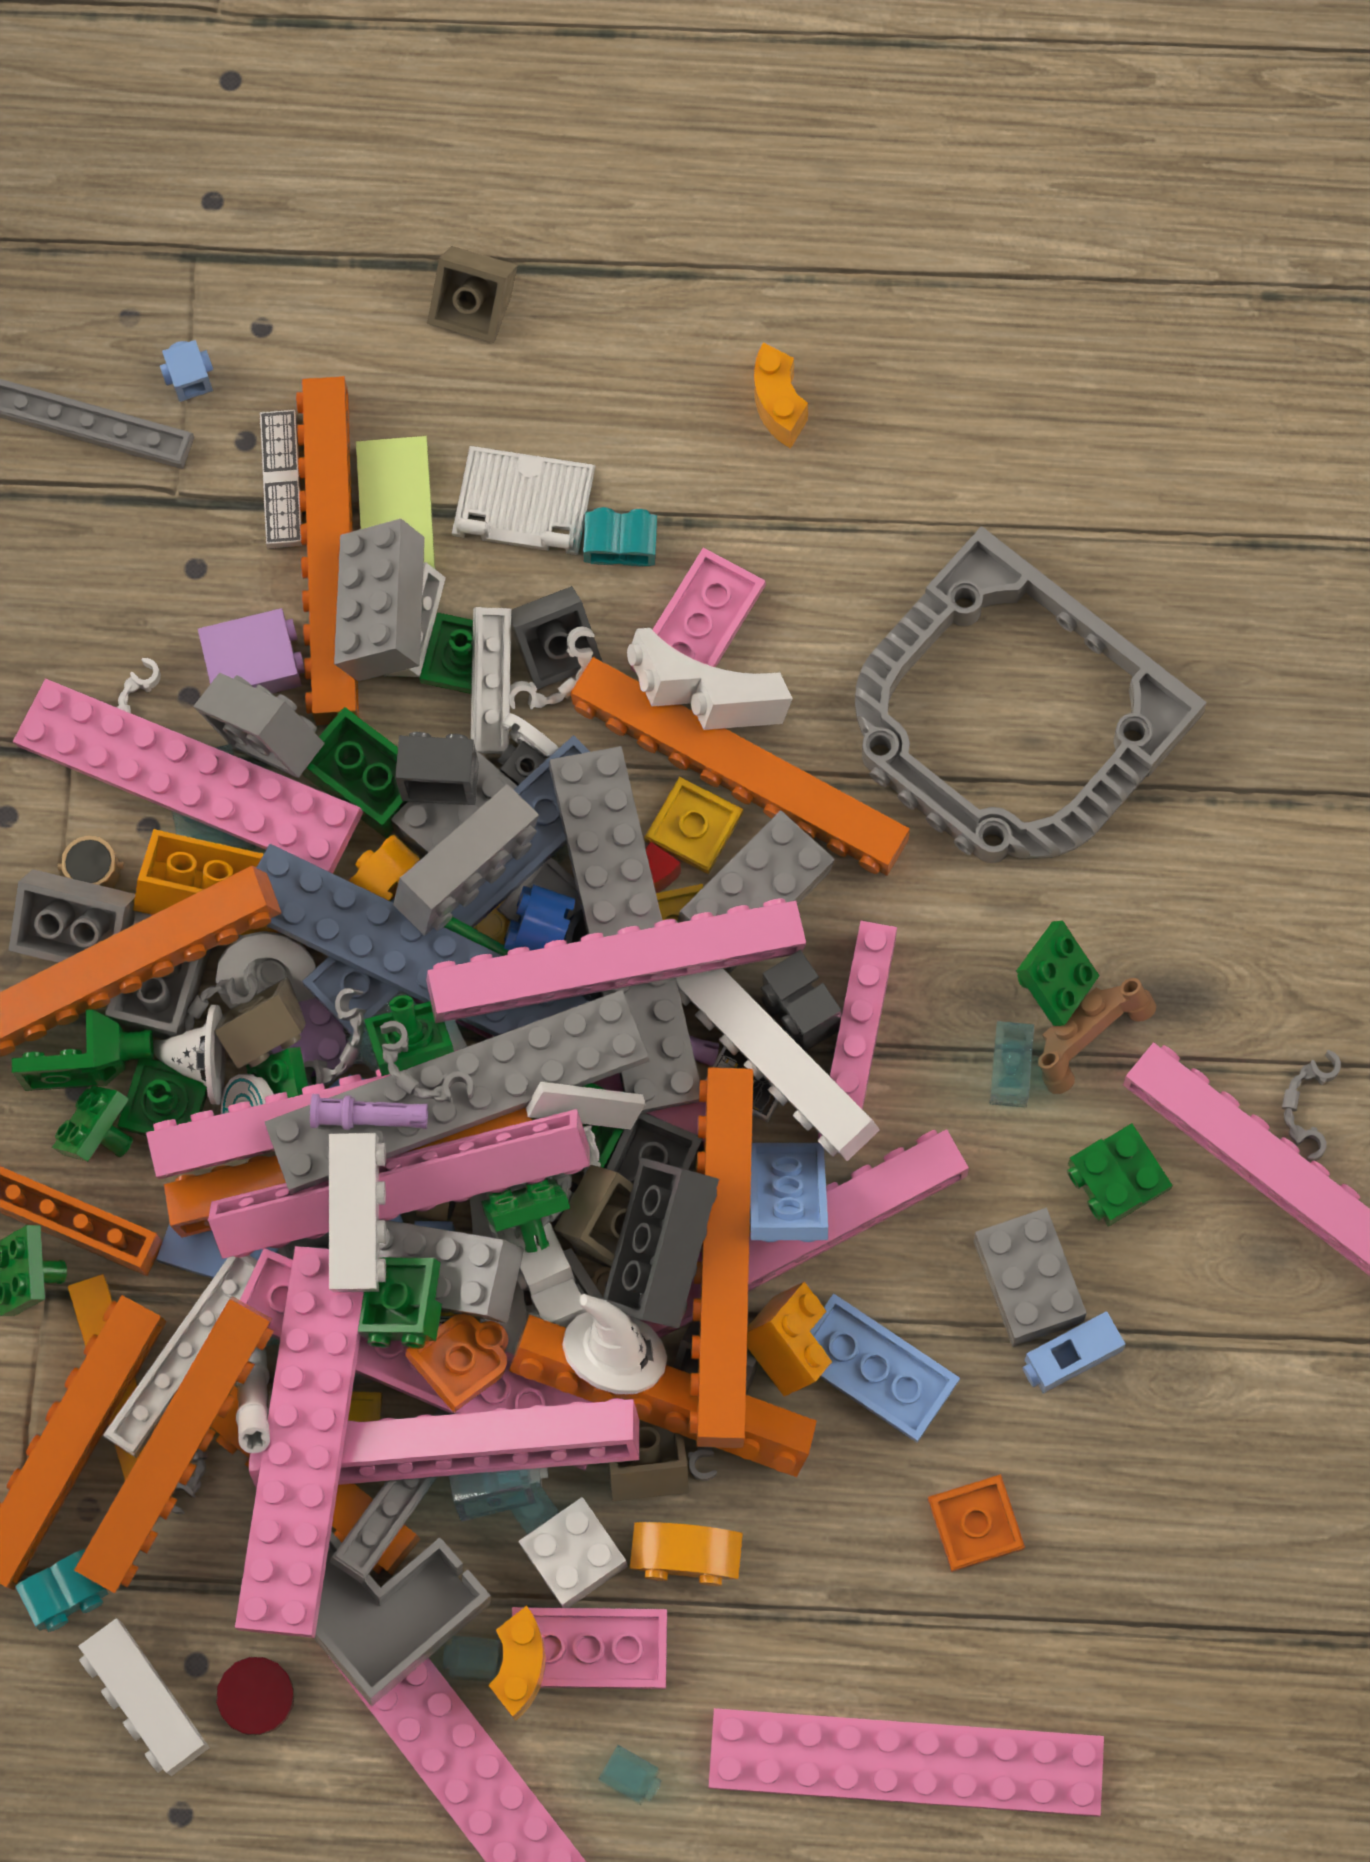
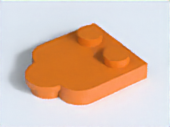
M458 1314L438 1327L436 1341H425L424 1348H408L405 1356L452 1412L455 1413L502 1378L507 1365L505 1351L509 1338L506 1330L497 1322L485 1321L480 1323L471 1315Z

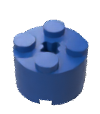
M532 884L531 888L523 885L516 905L518 907L516 914L520 916L518 922L511 920L504 938V949L512 950L519 947H529V950L532 951L544 948L546 943L564 940L570 922L566 918L569 909H574L575 898Z

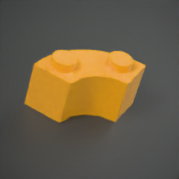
M763 342L756 357L754 367V393L757 411L768 431L778 441L791 449L808 421V402L801 398L792 386L794 358Z
M634 1522L630 1569L645 1572L644 1578L650 1580L667 1581L668 1575L697 1577L699 1578V1584L722 1586V1580L739 1578L743 1533L699 1525Z
M527 1605L496 1629L503 1645V1662L499 1674L488 1685L515 1721L526 1712L536 1698L545 1672L546 1655L543 1637Z

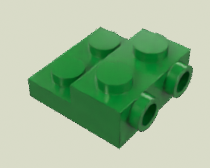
M1133 1123L1104 1140L1101 1138L1069 1158L1068 1165L1070 1168L1067 1169V1174L1077 1189L1083 1187L1090 1198L1087 1204L1092 1214L1098 1221L1104 1219L1108 1227L1173 1187Z
M379 1257V1259L386 1260V1282H379V1292H364L358 1333L368 1340V1345L373 1347L389 1348L391 1341H402L401 1344L409 1348H424L425 1341L437 1340L442 1304L435 1300L441 1262L435 1258Z

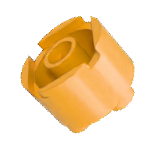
M391 835L375 853L370 849L360 856L355 864L359 870L348 881L391 901L396 895L400 877L421 859L396 835Z

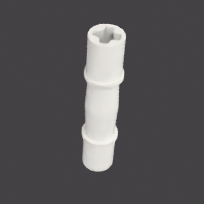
M256 1348L249 1361L255 1364L244 1385L236 1382L238 1386L237 1399L239 1407L236 1413L238 1440L240 1447L248 1453L262 1452L270 1443L267 1391L269 1371L267 1369L265 1348L263 1351Z

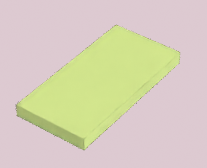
M427 436L356 441L361 529L397 519L404 520L425 537L424 563H428L435 569Z

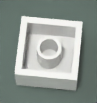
M583 1497L519 1540L521 1548L562 1608L571 1607L628 1567L626 1559Z

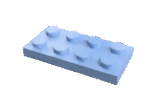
M752 1143L751 1240H762L765 1242H775L778 1240H800L803 1242L828 1240L824 1148L820 1143Z
M833 1293L824 1306L826 1313L810 1331L832 1360V1363L820 1378L918 1443L960 1381V1377Z

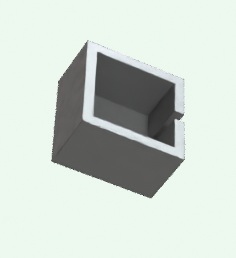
M411 732L409 736L399 735L395 779L402 801L461 805L476 804L479 761L473 739H468L467 736L461 734H448L446 738L431 737L430 734L425 732Z
M800 949L763 972V987H761V991L764 996L761 997V1000L772 1017L776 1014L779 1016L784 1025L782 1029L806 1052L839 1031L842 1010L824 983L815 988L812 986L811 983L818 980L819 976Z

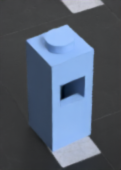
M1106 1311L1026 1353L1025 1362L1027 1365L1022 1368L1032 1387L1038 1385L1042 1393H1045L1123 1351L1126 1344Z

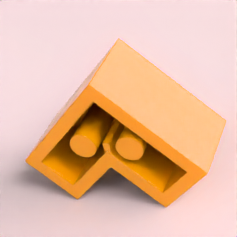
M805 1281L774 1296L747 1327V1348L784 1397L816 1382L832 1363L823 1347L810 1332L826 1313V1310Z

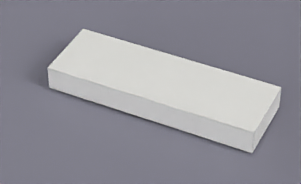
M540 1082L532 1095V1100L527 1104L526 1110L528 1117L540 1119L577 1109L582 1124L631 1130L646 1103L643 1094Z

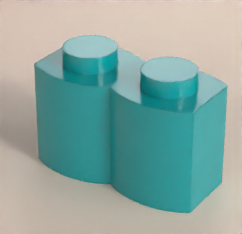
M606 507L585 512L583 549L585 563L597 565L623 564L628 566L655 565L657 515L650 514L649 511L644 509H633L629 513L620 514Z
M85 1549L67 1556L50 1568L28 1577L15 1586L35 1627L39 1631L47 1629L48 1632H52L63 1627L69 1622L68 1616L79 1610L82 1613H88L103 1604L102 1598L109 1594L106 1588L74 1571Z

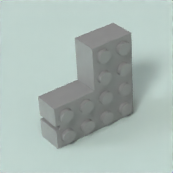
M331 1531L314 1640L371 1706L490 1605L491 1595L469 1570L463 1573V1563L441 1538H438L380 1588L370 1575L361 1584L330 1563L332 1556L342 1544ZM461 1574H462V1582H461V1580L458 1578V1576L461 1575Z

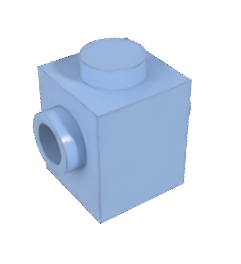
M196 340L176 342L169 349L162 351L166 363L159 366L166 386L174 385L179 402L213 391L207 372L213 370L207 350L200 352Z

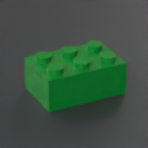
M344 707L319 736L325 744L303 771L302 775L325 793L360 807L363 811L360 819L387 839L394 831L391 819L408 802L402 801L395 779L398 747Z

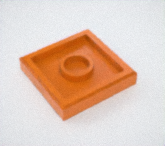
M1001 1474L928 1497L951 1572L1025 1549Z

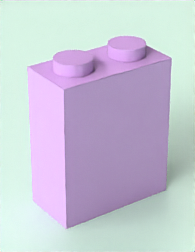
M282 608L198 628L210 684L219 673H222L233 679L238 675L249 682L252 687L256 688L257 685H261L271 693L302 686L299 674L305 673L301 652L294 653L291 642L298 640L293 619L286 620Z

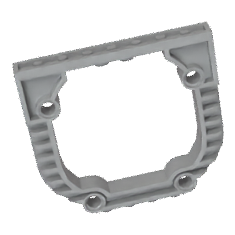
M982 526L929 583L925 594L869 655L860 671L855 691L856 716L864 736L862 760L868 770L871 771L869 774L872 779L882 787H887L888 785L898 793V799L911 810L917 808L926 815V821L936 831L940 833L946 831L955 839V845L967 855L973 853L986 863L1001 862L1007 855L1019 859L1053 858L1082 846L1102 828L1145 777H1149L1203 716L1207 704L1200 696ZM1027 593L1055 615L1061 627L1069 632L1074 630L1084 638L1085 644L1097 654L1102 652L1133 677L1129 687L1131 713L1124 715L1117 723L1113 742L1116 750L1114 754L1068 805L1053 816L1024 823L1014 814L1003 808L989 807L979 810L910 755L908 734L901 724L888 714L889 700L901 679L953 623L958 626L972 625L978 621L983 607L1003 603H1017ZM965 598L971 600L973 605L968 608H962L955 602ZM1136 731L1142 736V739L1130 741L1124 736V733ZM876 745H884L890 751L886 755L878 756L871 749ZM987 835H996L1000 837L1002 843L998 846H989L984 842L983 838Z

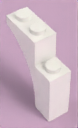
M651 628L637 629L632 644L627 649L628 662L634 667L639 678L640 688L646 693L651 706L691 704L694 715H697L703 730L783 724L793 699L780 672L740 673L709 666L677 651L663 641Z

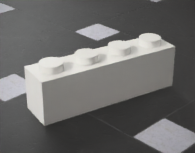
M376 1133L329 1134V1290L332 1292H379V1282H386V1260L379 1259V1243H386L385 1220H379V1205H385L386 1203L385 1181H379V1166H385L386 1148L385 1143H379V1137Z
M116 1618L78 1646L84 1654L79 1661L92 1678L98 1675L106 1686L101 1690L103 1696L114 1710L119 1706L128 1717L123 1722L124 1726L135 1741L140 1738L144 1740L150 1749L145 1753V1756L157 1773L164 1769L167 1774L173 1776L210 1748L120 1620Z

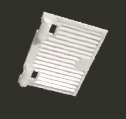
M470 446L452 535L463 538L465 533L480 535L482 541L549 551V546L564 548L566 554L578 555L595 465ZM469 515L486 517L485 522L468 518ZM553 528H558L570 531L568 535L552 532Z

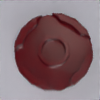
M248 1657L235 1662L224 1672L217 1686L216 1703L221 1717L231 1728L245 1735H262L277 1730L288 1719L294 1706V1688L290 1676L278 1663L265 1657Z

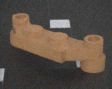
M1130 978L1125 980L1121 986L1104 990L1096 987L1084 997L1064 1026H1052L1042 1035L1046 1043L1044 1052L1038 1059V1065L1042 1070V1080L1049 1092L1062 1094L1074 1085L1075 1076L1069 1067V1061L1123 1013L1127 1012L1130 1019L1137 1022L1145 1021L1153 1016L1156 1011V1003L1151 993L1143 988L1139 979Z

